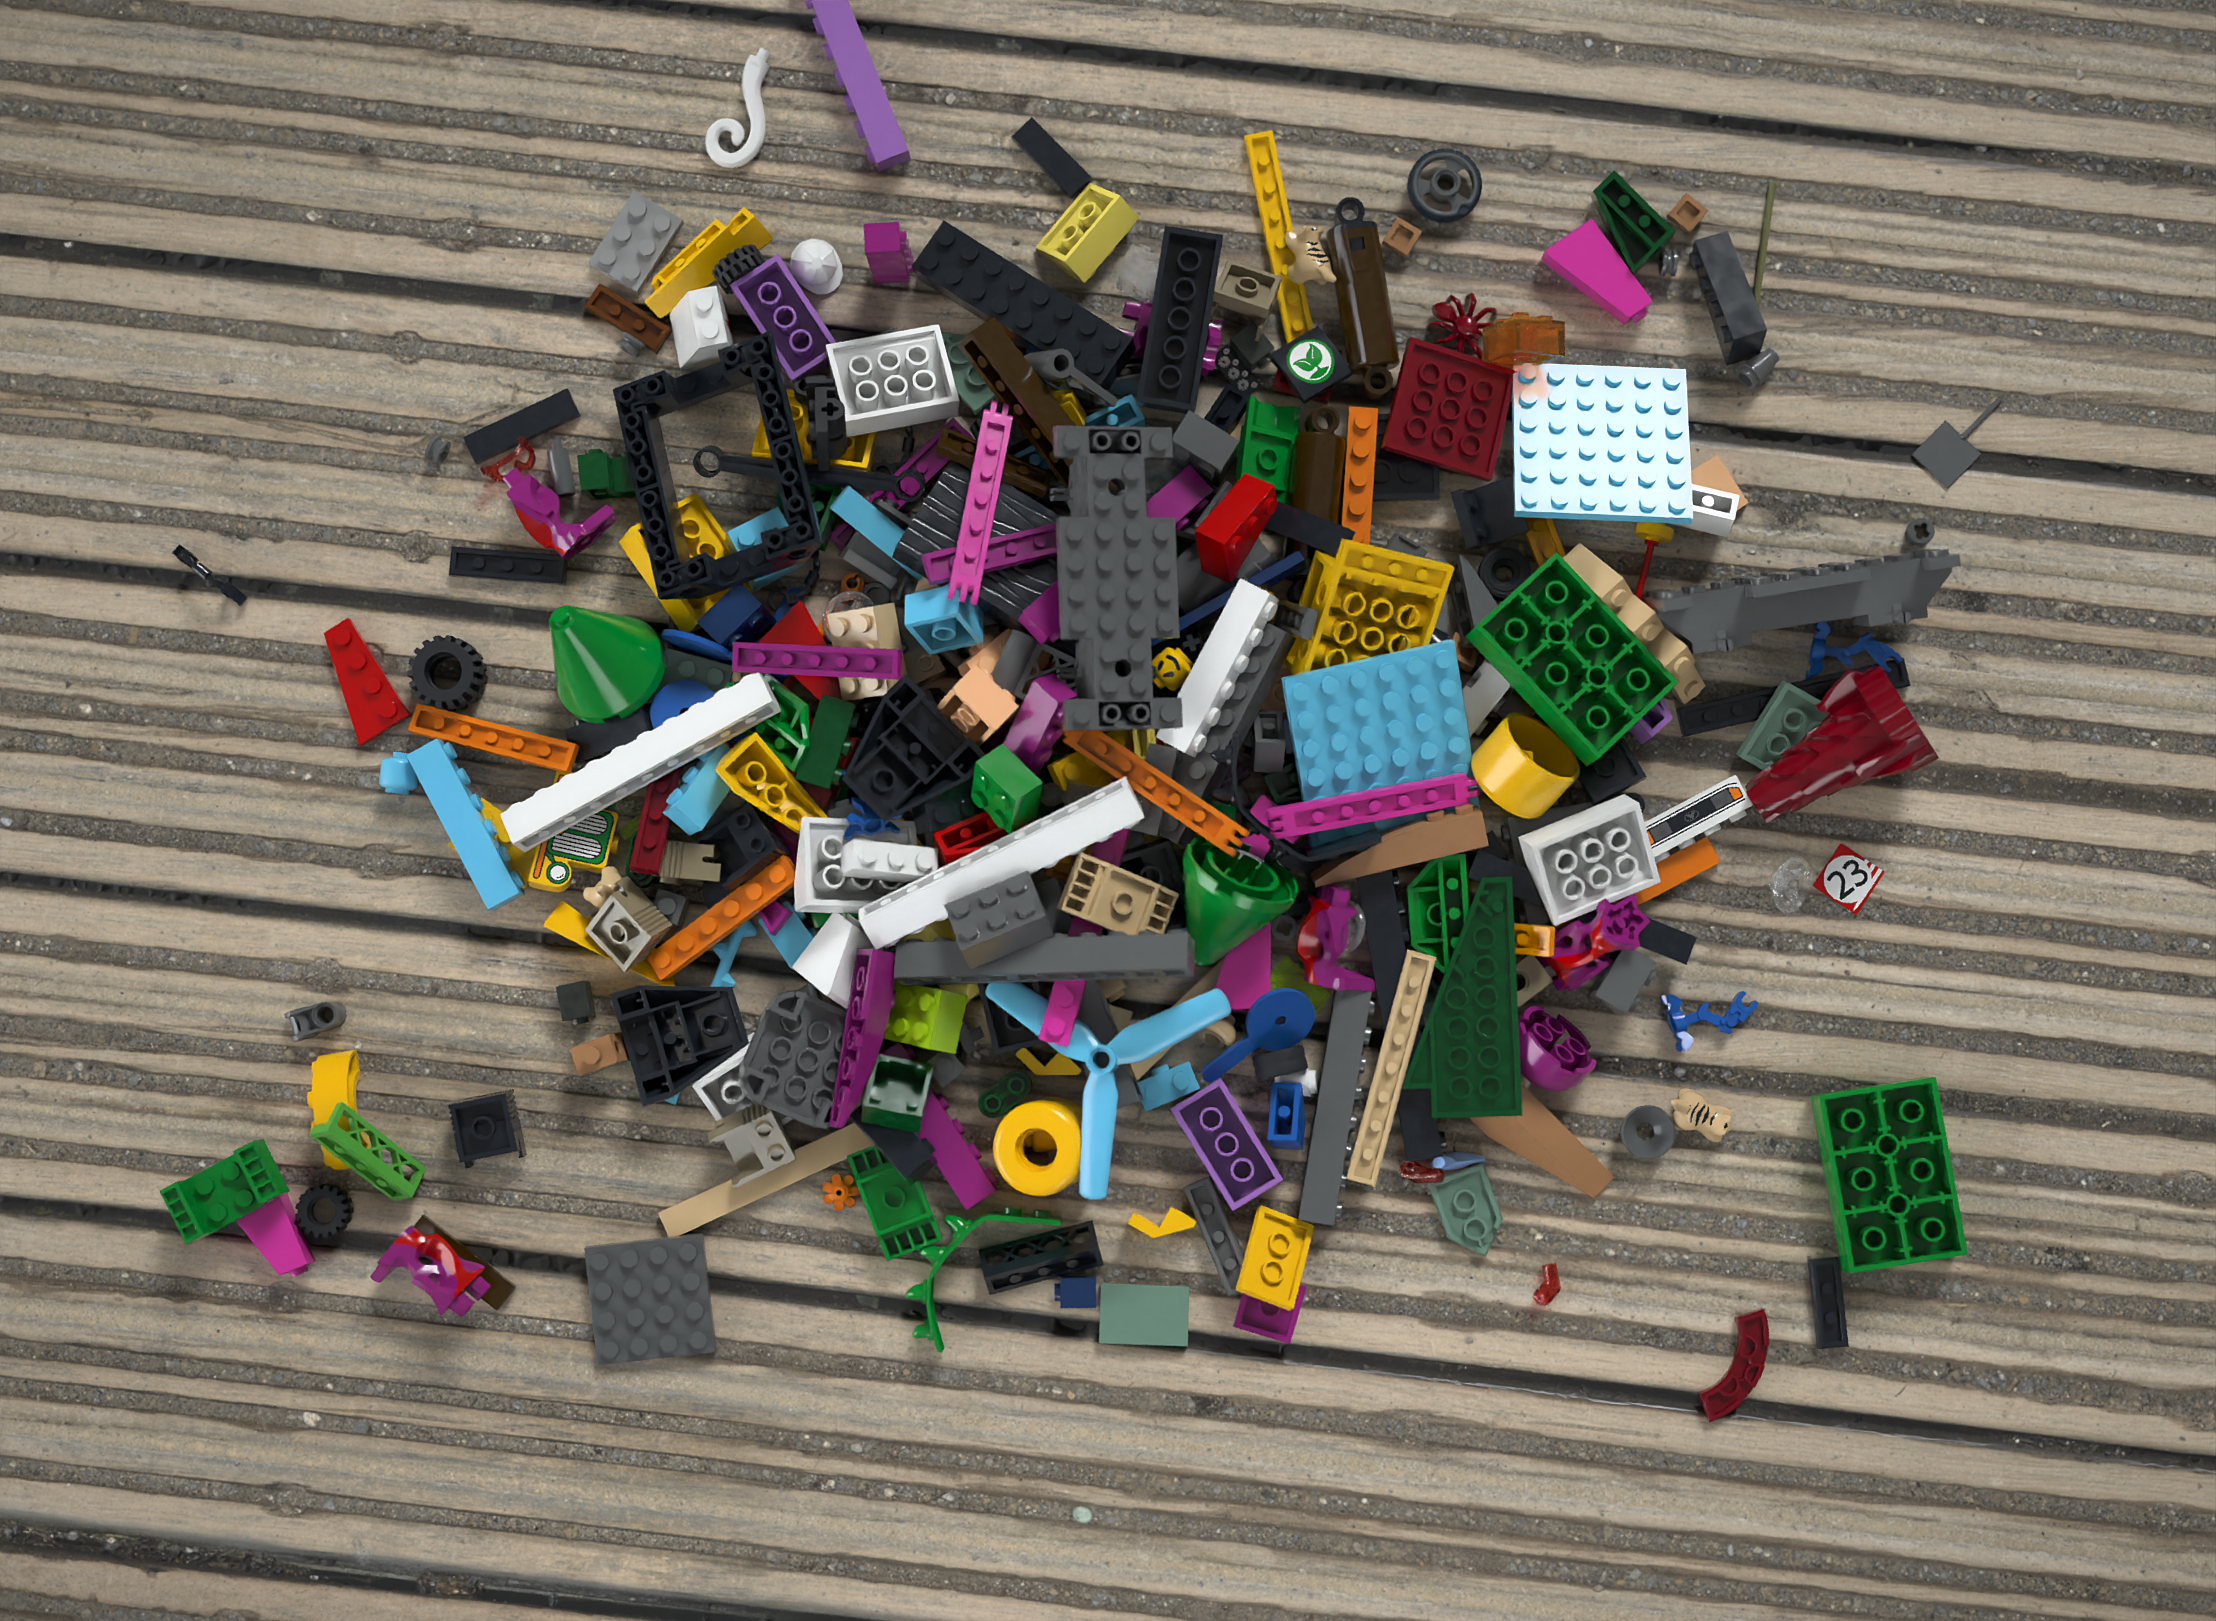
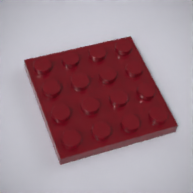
M1414 337L1408 338L1381 449L1486 482L1491 481L1511 401L1513 374L1517 371Z

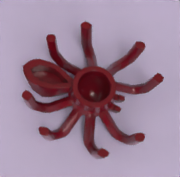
M1473 292L1466 295L1468 299H1471L1467 315L1464 313L1460 300L1454 295L1448 296L1446 301H1453L1455 303L1459 317H1457L1455 309L1450 303L1439 302L1433 305L1432 313L1441 321H1432L1428 324L1427 329L1441 327L1453 331V334L1448 337L1436 340L1433 343L1440 346L1457 339V352L1463 353V344L1467 342L1475 351L1477 358L1483 359L1480 348L1472 340V338L1476 341L1479 340L1476 334L1482 336L1483 333L1479 329L1491 328L1496 330L1497 336L1500 337L1502 335L1500 326L1491 322L1478 323L1487 313H1492L1493 316L1497 317L1496 308H1484L1475 317H1472L1477 303Z

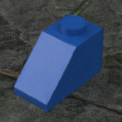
M1272 1082L1267 1140L1274 1149L1303 1150L1306 1120L1302 1084Z

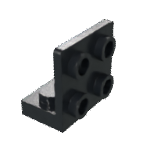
M1512 476L1472 490L1459 489L1451 492L1465 544L1469 549H1479L1530 531L1526 517H1514Z

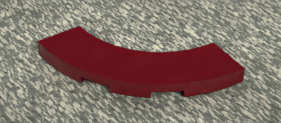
M1764 1308L1734 1317L1737 1326V1348L1733 1361L1726 1373L1715 1384L1698 1392L1708 1422L1715 1421L1737 1408L1751 1390L1756 1387L1761 1378L1769 1347V1327Z

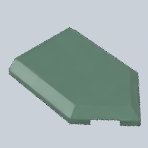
M941 332L958 396L973 414L977 415L997 397L958 347V344L967 335Z
M1483 1163L1427 1182L1447 1239L1486 1257L1494 1236L1503 1221V1217Z

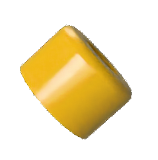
M1518 712L1508 714L1474 752L1471 759L1473 775L1488 797L1504 810L1526 819L1539 818L1544 815L1580 774V767L1574 753L1562 739L1541 721Z
M1051 1096L1030 1101L1010 1111L999 1124L993 1141L994 1160L1005 1181L1016 1190L1033 1196L1052 1195L1080 1181L1082 1108L1068 1099ZM1036 1130L1048 1132L1056 1141L1057 1155L1050 1164H1034L1024 1155L1023 1147L1025 1141Z

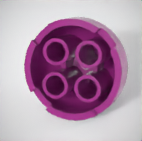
M1531 1006L1518 1018L1521 1075L1532 1084L1548 1091H1567L1578 1086L1595 1068L1596 1060L1591 1058L1588 1051L1592 1047L1589 1041L1577 1027L1562 1015L1558 1014L1556 1019L1545 1013L1542 1006ZM1566 1029L1570 1037L1562 1045L1557 1044L1552 1047L1565 1033Z

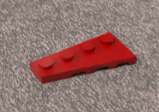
M346 618L324 632L360 746L366 745L411 716L350 618Z

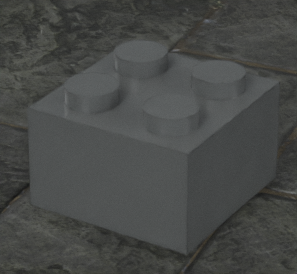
M1616 950L1608 958L1613 963L1599 973L1586 997L1614 1014H1626L1628 1011L1633 1012L1641 999L1638 993L1644 985L1648 986L1656 974V971L1653 970L1656 962L1636 950Z

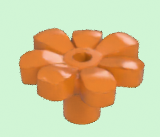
M839 1173L832 1175L833 1183L825 1182L822 1187L823 1191L828 1192L823 1198L825 1204L829 1205L834 1202L833 1208L836 1211H842L844 1204L852 1208L856 1204V1200L852 1196L860 1194L858 1187L852 1186L854 1177L846 1175L842 1180Z

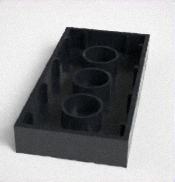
M952 460L949 462L897 543L892 556L893 559L928 579L921 559L922 555L957 546L972 468ZM1001 481L990 538L1056 523V518L1061 516ZM1053 556L983 573L977 605L984 614L1007 628L1020 631L1034 638L1018 621V618L1028 606L1058 581V557ZM949 581V582L940 583V584H936V585H938V586H940V587H943V586H945L946 584H949L950 581ZM1059 637L1055 642L1049 639L1044 644L1076 658L1075 644L1079 643V640H1060Z

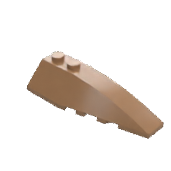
M1471 803L1458 805L1455 807V810L1448 812L1442 810L1431 811L1426 814L1427 817L1419 818L1379 833L1382 843L1371 845V848L1361 852L1350 851L1343 853L1341 857L1329 860L1313 871L1311 878L1315 886L1319 887L1489 846L1483 813L1477 805H1472Z
M1522 1084V1116L1468 1117L1489 1138L1594 1199L1615 1178Z

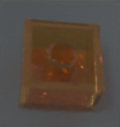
M1527 312L1512 313L1508 319H1497L1494 321V324L1483 328V362L1508 366H1522L1524 363H1532V366H1539L1565 356V322L1553 320L1552 316L1529 317Z

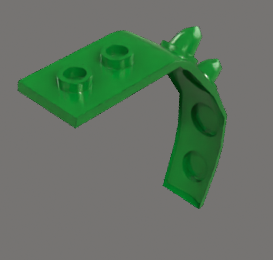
M1004 1207V1211L986 1212L973 1221L970 1219L966 1221L956 1215L945 1216L944 1222L954 1232L951 1235L954 1239L947 1247L944 1245L942 1248L928 1245L920 1248V1255L932 1262L930 1265L932 1268L928 1279H924L923 1283L912 1286L906 1292L907 1299L922 1300V1304H926L928 1316L924 1324L918 1325L914 1329L912 1337L916 1339L928 1338V1341L933 1340L937 1352H943L944 1344L936 1320L933 1302L934 1275L947 1256L975 1227L985 1220L1061 1226L1062 1216L1051 1215V1211L1034 1210L1033 1214L1021 1213V1208Z

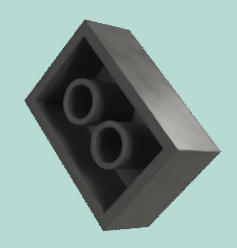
M1189 410L1172 436L1173 458L1171 459L1173 461L1171 464L1178 469H1185L1190 465L1208 485L1213 484L1219 487L1236 460L1239 440Z
M1029 871L944 905L960 951L970 970L1054 936Z

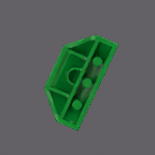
M763 674L762 676L769 683L782 711L744 732L747 735L756 732L785 766L793 772H797L809 748V705L770 674ZM740 681L727 683L725 688H730Z
M1452 854L1432 859L1407 886L1411 946L1419 953L1436 957L1434 966L1442 973H1446L1469 913L1465 854Z

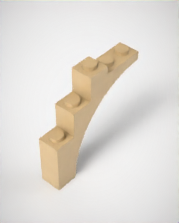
M1581 543L1575 546L1563 559L1678 681L1671 691L1678 701L1683 705L1687 704L1706 686L1694 666L1696 661L1688 646L1664 628L1656 612L1632 593L1621 575Z

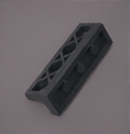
M1092 1220L978 1250L984 1280L990 1295L1104 1265ZM1085 1232L1090 1234L1091 1240L1081 1243L1073 1241L1077 1234ZM1055 1240L1061 1242L1057 1249L1048 1250L1044 1248L1048 1242ZM1029 1248L1033 1250L1028 1257L1020 1258L1016 1256L1020 1249ZM997 1255L1004 1257L1000 1264L988 1267L987 1258Z

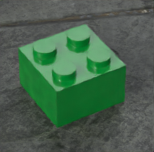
M1002 744L976 761L971 797L975 805L983 808L998 827L1011 834L1037 817L1043 782Z

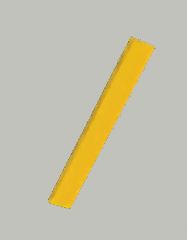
M1273 130L1245 135L1244 141L1271 273L1282 277L1277 294V302L1287 344L1313 329L1304 283L1302 285L1296 284L1289 278L1287 273L1288 268L1296 261L1295 254L1288 248L1285 242V234L1288 231H1293Z

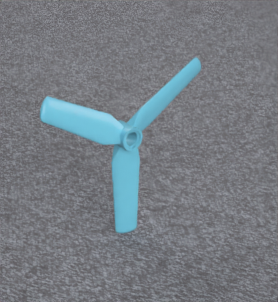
M1020 982L989 983L986 988V996L1039 1036L1049 1001ZM1214 989L1128 1026L1109 1044L1102 1045L1090 1028L1078 1019H1076L1068 1048L1048 1043L1062 1055L1086 1062L1088 1069L1091 1071L1083 1090L1079 1192L1083 1197L1103 1199L1107 1195L1118 1101L1114 1071L1120 1064L1143 1062L1229 1016L1231 1013L1230 1004L1221 990ZM1101 1051L1106 1052L1110 1057V1063L1106 1068L1100 1067L1096 1061V1057Z

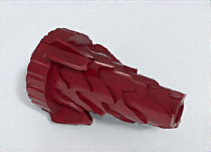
M1873 666L1864 673L1854 670L1844 673L1825 694L1822 701L1815 705L1819 712L1830 714L1820 725L1808 732L1799 743L1782 752L1780 760L1755 775L1745 788L1752 804L1768 824L1790 810L1792 812L1798 811L1822 796L1827 795L1829 797L1843 789L1858 786L1870 778L1895 775L1909 769L1914 774L1939 759L1881 666Z

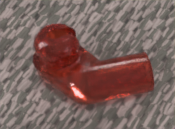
M1407 1160L1399 1166L1400 1176L1414 1183H1442L1444 1180L1442 1168H1427L1416 1161L1407 1162Z
M1556 1263L1542 1265L1544 1281L1533 1293V1300L1537 1305L1546 1306L1550 1304L1561 1290Z

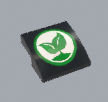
M1318 326L1270 354L1271 362L1287 378L1288 387L1304 404L1352 376V371L1339 351Z

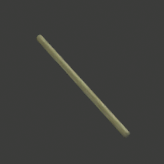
M1769 182L1753 292L1758 308L1776 189L1775 182Z

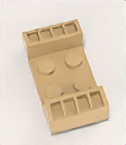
M1079 853L1076 856L1056 909L1069 915L1083 918L1114 932L1138 935L1139 931L1147 930L1154 931L1156 934H1164L1179 894L1087 854Z

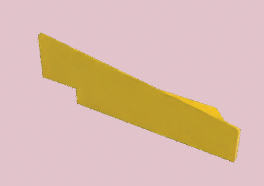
M745 207L726 226L718 219H715L654 276L651 285L655 291L645 299V303L659 318L664 317L674 309L688 291L705 288L716 279L712 271L722 258L727 257V254L733 253L735 249H741L742 246H748L749 244L755 245L759 250L772 241V236Z
M561 901L543 926L614 961L585 931L592 921L591 915L588 914L586 918L569 904ZM647 958L630 969L662 986H678L674 976L667 981H661Z

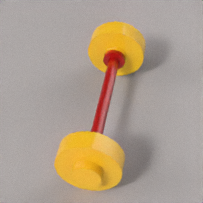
M1637 522L1634 534L1638 538L1645 540L1644 543L1647 544L1635 591V596L1640 600L1654 547H1658L1659 544L1672 543L1674 530L1665 526L1666 523Z

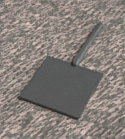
M1997 398L1962 435L1945 420L1912 456L1948 489L1981 455L1966 438L2002 402V399Z

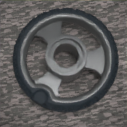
M1445 148L1430 151L1420 157L1410 171L1407 183L1409 199L1416 211L1431 221L1439 223L1458 221L1466 217L1475 208L1482 192L1481 174L1471 158L1462 152ZM1445 160L1446 167L1437 170L1432 180L1427 181L1419 177L1422 170L1430 163ZM1463 169L1469 174L1472 183L1469 198H1464L1458 193L1461 183L1458 172ZM1447 181L1452 189L1448 191L1441 190L1437 183ZM1430 194L1431 198L1437 203H1449L1451 211L1442 212L1434 210L1424 203L1422 197Z

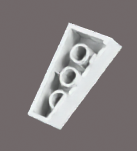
M1487 659L1484 660L1462 689L1469 738L1473 733L1478 736L1488 724V721L1485 720L1486 716L1491 710L1496 713L1506 700L1503 695L1510 687L1514 690Z

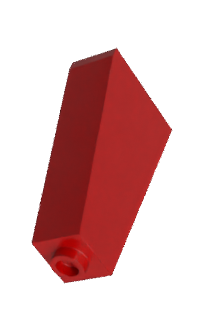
M800 600L758 642L827 646L807 608ZM792 675L818 702H820L822 694L842 700L838 677Z

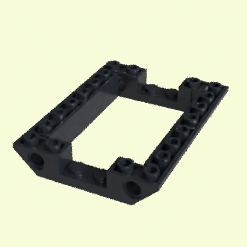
M771 331L718 350L720 362L673 378L666 370L613 389L656 590L660 600L704 598L806 562L823 543L776 344ZM754 383L785 517L789 526L781 529L776 527L760 533L761 544L716 560L706 552L690 558L659 417Z

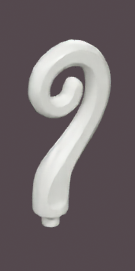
M763 48L759 49L756 56H749L742 74V91L751 123V131L746 144L739 151L728 153L719 146L718 138L724 131L732 133L731 140L734 145L739 146L742 143L745 131L742 125L734 119H719L707 131L705 144L707 153L716 164L722 167L735 168L747 164L756 156L763 144L766 120L761 97V84L770 68V65L766 62L770 52Z

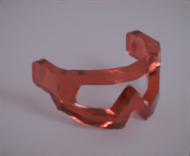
M523 437L518 438L517 441L520 445L511 454L490 466L483 465L480 467L484 476L490 477L495 482L505 483L502 479L505 475L501 476L498 468L515 459L524 449L529 454L527 462L524 463L516 460L514 468H517L521 474L522 469L531 471L536 457L535 451L528 440Z

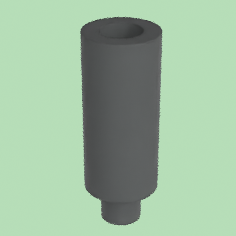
M561 439L550 440L551 450L547 451L554 492L559 498L576 495L568 449L562 447Z

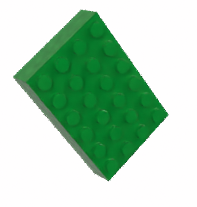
M1557 552L1466 635L1468 640L1586 766L1599 759L1678 683Z
M1920 1077L1810 1095L1841 1271L1851 1274L1968 1255L1936 1077Z

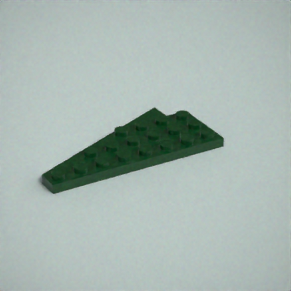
M1512 876L1485 877L1481 879L1403 1082V1089L1431 1088L1432 1118L1522 1116Z

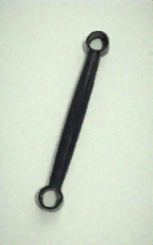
M708 445L698 451L693 459L696 472L706 478L714 477L720 471L777 480L773 461L769 458L725 455L717 446ZM703 452H710L717 457L719 461L718 469L710 471L702 466L700 459ZM804 462L809 484L846 488L848 485L852 489L895 492L901 500L906 502L917 500L926 487L924 476L914 469L905 470L899 476L837 466H830L829 471H818V464ZM906 476L914 477L919 482V492L915 495L905 493L901 488L900 480Z

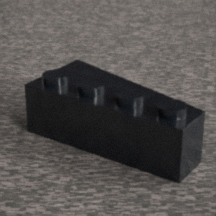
M1725 231L1694 240L1692 253H1689L1692 269L1697 272L1699 286L1704 294L1726 366L1749 360L1761 352L1767 327L1729 233Z

